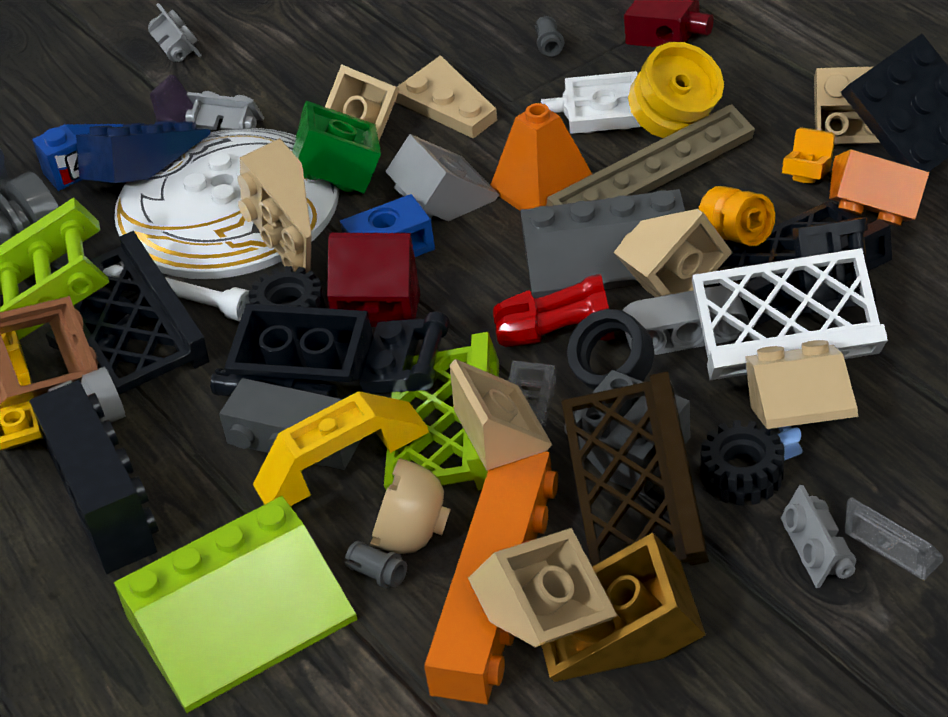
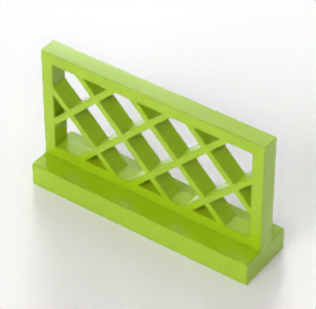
M489 332L472 334L471 346L439 351L437 353L433 368L436 371L435 380L438 378L446 384L433 395L424 390L392 392L391 398L411 402L417 397L424 401L416 409L422 420L435 409L444 413V415L433 425H427L429 433L414 440L409 446L405 445L392 453L387 449L384 487L386 490L393 483L395 475H392L399 458L408 461L412 460L429 469L440 480L441 485L474 480L478 490H482L488 470L486 471L464 428L451 439L441 433L455 421L461 424L454 411V406L451 407L444 403L452 395L451 375L446 370L450 368V364L455 359L467 362V364L499 377V359ZM419 355L414 356L412 366L417 364ZM433 440L442 445L429 459L419 454ZM453 453L462 458V466L446 469L440 467Z

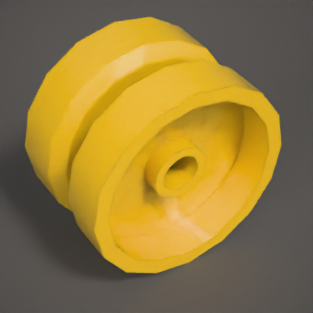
M668 42L658 46L647 58L641 71L630 86L628 101L631 113L639 125L652 135L665 138L709 116V113L719 102L723 94L724 80L722 72L714 59L697 46L685 42Z

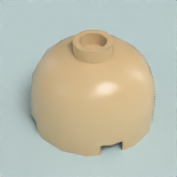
M399 458L392 475H395L393 483L390 484L389 488L387 487L375 523L370 546L387 552L406 554L416 552L425 547L433 533L442 535L451 509L442 506L444 489L440 480L429 469Z

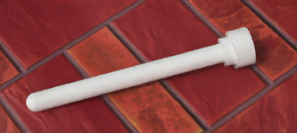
M114 264L105 268L103 273L106 276L119 278L123 267ZM165 277L177 297L218 307L228 319L240 321L245 305L250 304L249 290L233 287L230 290L227 289L224 292Z

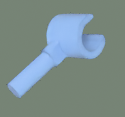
M791 426L778 427L780 433H778L780 444L783 443L784 460L802 454V447L798 443L801 440L800 429L798 427L792 428Z

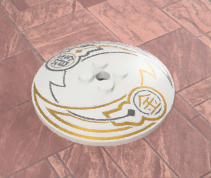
M262 128L229 129L211 132L208 137L150 179L126 182L115 206V225L119 237L134 230L161 273L189 279L228 278L259 271L281 262V256L274 247L269 248L264 243L257 226L252 221H246L242 216L238 206V202L241 200V193L237 178L240 175V157L279 138L293 151L296 135ZM304 178L312 242L325 229L333 217L338 204L339 189L333 183L319 178L318 180Z

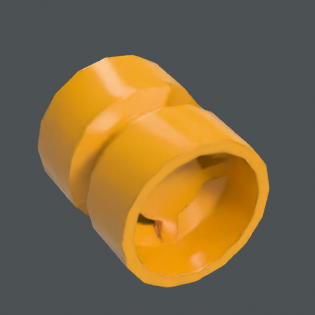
M716 186L704 195L699 205V210L705 214L723 240H731L747 246H758L769 237L775 225L776 214L774 205L763 194L741 191L740 189L727 186Z

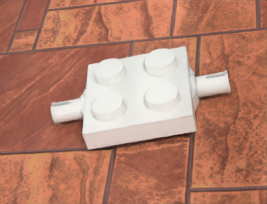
M637 71L565 78L563 97L541 99V103L547 105L549 110L554 113L564 112L565 116L569 119L570 134L593 133L595 131L615 129L628 130L642 127L631 113L628 101L630 86L637 76Z

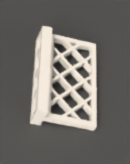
M862 248L700 273L692 276V284L708 357L707 368L710 380L747 375L745 356L757 355V350L763 347L781 346L784 347V351L802 349L801 344L807 341L825 340L829 342V345H834L843 353L844 359L880 354L888 341L885 326L879 322ZM853 262L857 278L850 288L828 275L835 265ZM827 266L824 272L818 268ZM805 270L818 279L807 295L786 282L793 271ZM779 273H785L782 278L775 275ZM762 276L776 285L765 302L744 289L751 278ZM743 279L739 285L733 282L735 280ZM823 282L844 295L833 312L812 299ZM720 283L733 291V294L725 305L720 308L706 299L704 285ZM858 285L861 296L854 292ZM780 289L802 302L791 318H788L769 305ZM738 295L759 309L748 325L727 312ZM850 299L864 308L867 323L852 325L838 316V313L847 300ZM806 306L828 319L820 330L808 331L795 322ZM709 311L717 315L712 323ZM764 312L785 326L777 337L766 338L752 329ZM721 319L742 332L735 343L716 346L713 330ZM831 323H834V324H836L837 326H839V327L829 328V329H828V327L831 325ZM789 329L792 330L793 332L797 333V334L786 335V333L789 331ZM747 336L753 339V341L743 342Z

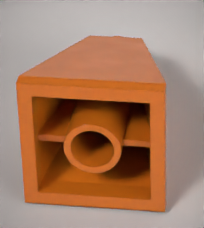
M534 103L529 105L525 112L515 117L490 186L500 194V198L520 211L546 206L547 197L592 175V172L561 117L549 110L547 105Z

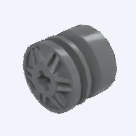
M28 171L5 184L7 200L0 193V245L59 207L49 189L33 172Z

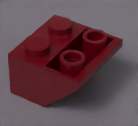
M330 233L328 238L327 289L330 309L367 311L371 327H376L378 322L415 319L420 299V288L411 233Z

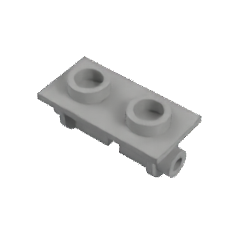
M158 3L157 7L162 13L150 21L148 30L164 50L167 57L171 61L180 62L191 51H194L198 57H201L202 55L193 45L198 39L188 29L183 20L173 9L167 13Z
M210 91L202 93L187 92V96L194 106L193 109L187 110L185 118L186 121H195L196 128L216 130L219 120L223 119L220 127L222 130L256 128L257 120H264V116L254 100L247 96H219Z
M799 485L789 504L784 509L781 520L815 587L820 588L828 574L837 575L842 579L850 577L856 570V558L850 552L844 538L835 537L839 529L829 512L827 503L817 496H809L804 485Z

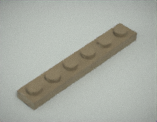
M730 104L547 197L546 206L648 193L752 139L755 128Z

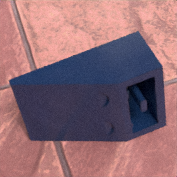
M156 121L155 124L146 125L145 123L123 124V127H89L90 134L76 135L79 179L111 183L148 180L211 134L210 129L196 128L195 121Z

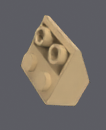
M873 67L816 69L814 75L816 130L833 132L835 134L834 145L881 144L840 93L847 85Z

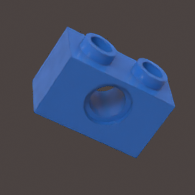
M412 194L340 220L342 233H411L415 257L435 250L431 219Z

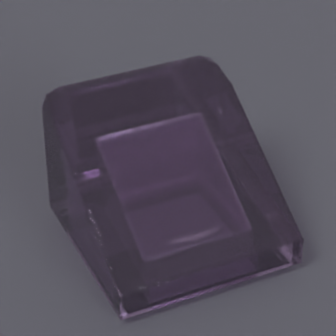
M170 74L150 93L157 121L185 122L187 110L193 109L194 105L188 98L187 91L175 75Z

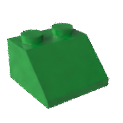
M309 101L305 102L292 151L302 163L304 178L309 180H318L319 178L333 183L335 187L342 191L353 192L356 190L365 193L381 156L376 124Z

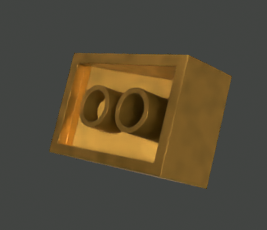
M651 533L592 567L617 616L610 621L541 646L549 677L554 682L663 659L704 637L706 634L681 561L654 533Z

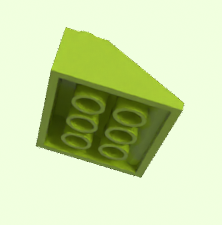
M283 496L114 582L127 619L186 713L357 620L354 609L305 525Z

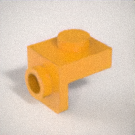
M798 128L795 132L793 151L784 157L782 173L793 175L792 179L801 183H815L816 179H822L831 169L835 134L821 130Z

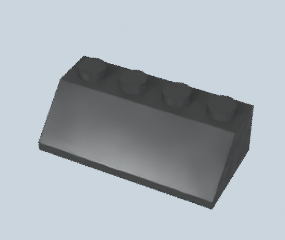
M680 189L660 190L653 193L617 196L615 198L578 201L569 204L539 206L520 210L524 249L533 298L543 297L580 283L586 277L595 274H601L604 289L641 285L613 252L621 244L623 238L632 232L640 221L684 212L685 208Z

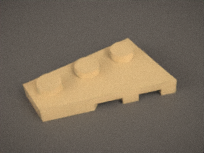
M441 55L397 86L400 90L395 100L396 103L471 138H475L497 121L496 108Z

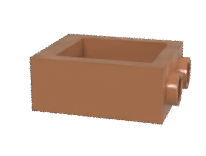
M70 296L0 312V409L27 402L32 398L47 393L48 389L71 380L74 382L80 380L81 382L82 375L98 369L97 355L94 349L88 345L83 332L82 316L74 308ZM49 322L69 374L20 386L1 334Z

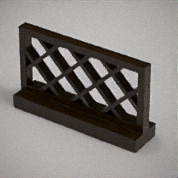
M668 371L650 375L651 381L561 400L592 567L602 562L600 549L610 535L615 536L630 546L651 534L657 525L673 534L676 551L672 553L681 563L689 562L690 566L709 562L675 393ZM645 396L648 410L637 425L617 414L626 400ZM613 403L610 409L605 404ZM594 407L605 414L592 435L577 427L574 411ZM612 420L632 431L619 452L599 440ZM649 422L651 423L653 435L644 430ZM579 436L587 441L585 445L582 447V449L580 447ZM639 437L655 445L656 455L646 469L626 458V455ZM594 446L614 458L600 479L584 469L583 461ZM621 463L641 475L627 496L607 484ZM658 465L662 480L653 475ZM587 480L595 484L590 493ZM648 480L662 488L665 493V499L655 514L634 502ZM602 490L622 502L608 524L593 515L591 507ZM629 507L650 520L636 541L615 529ZM667 510L671 525L661 519ZM595 524L604 529L598 538Z

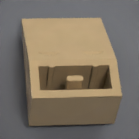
M279 138L240 157V175L237 179L240 186L241 200L238 202V206L245 220L248 222L252 221L260 230V235L267 247H274L279 253L284 267L292 266L293 272H296L298 267H302L308 273L311 270L312 235L303 167L298 158Z

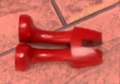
M601 274L588 276L580 283L543 297L533 298L531 291L528 290L495 305L493 308V318L499 345L508 347L541 342L542 336L564 326L579 324L591 313L609 309ZM614 332L606 334L600 340L605 342L615 340Z

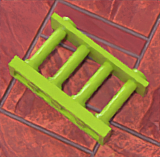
M74 197L0 245V295L3 294L4 303L0 307V312L70 296L74 306L109 283V278L84 256L82 242L100 232L99 221ZM67 253L69 263L51 274L50 263ZM35 273L36 284L19 295L18 284ZM44 324L16 330L19 340Z

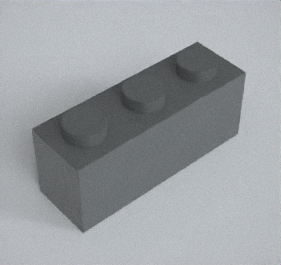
M242 378L220 411L219 416L227 444L235 445L242 449L249 448L269 453L279 432L342 399ZM361 440L315 463V465L345 470Z

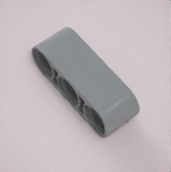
M723 285L704 288L706 299L720 308L725 305L733 294V291ZM694 290L638 300L628 304L622 310L633 316L646 329L653 339L655 355L705 346ZM738 295L727 312L748 325L750 321ZM709 311L712 323L717 315ZM723 319L720 320L713 330L716 344L736 340L742 334L741 331ZM625 332L630 349H632V338Z

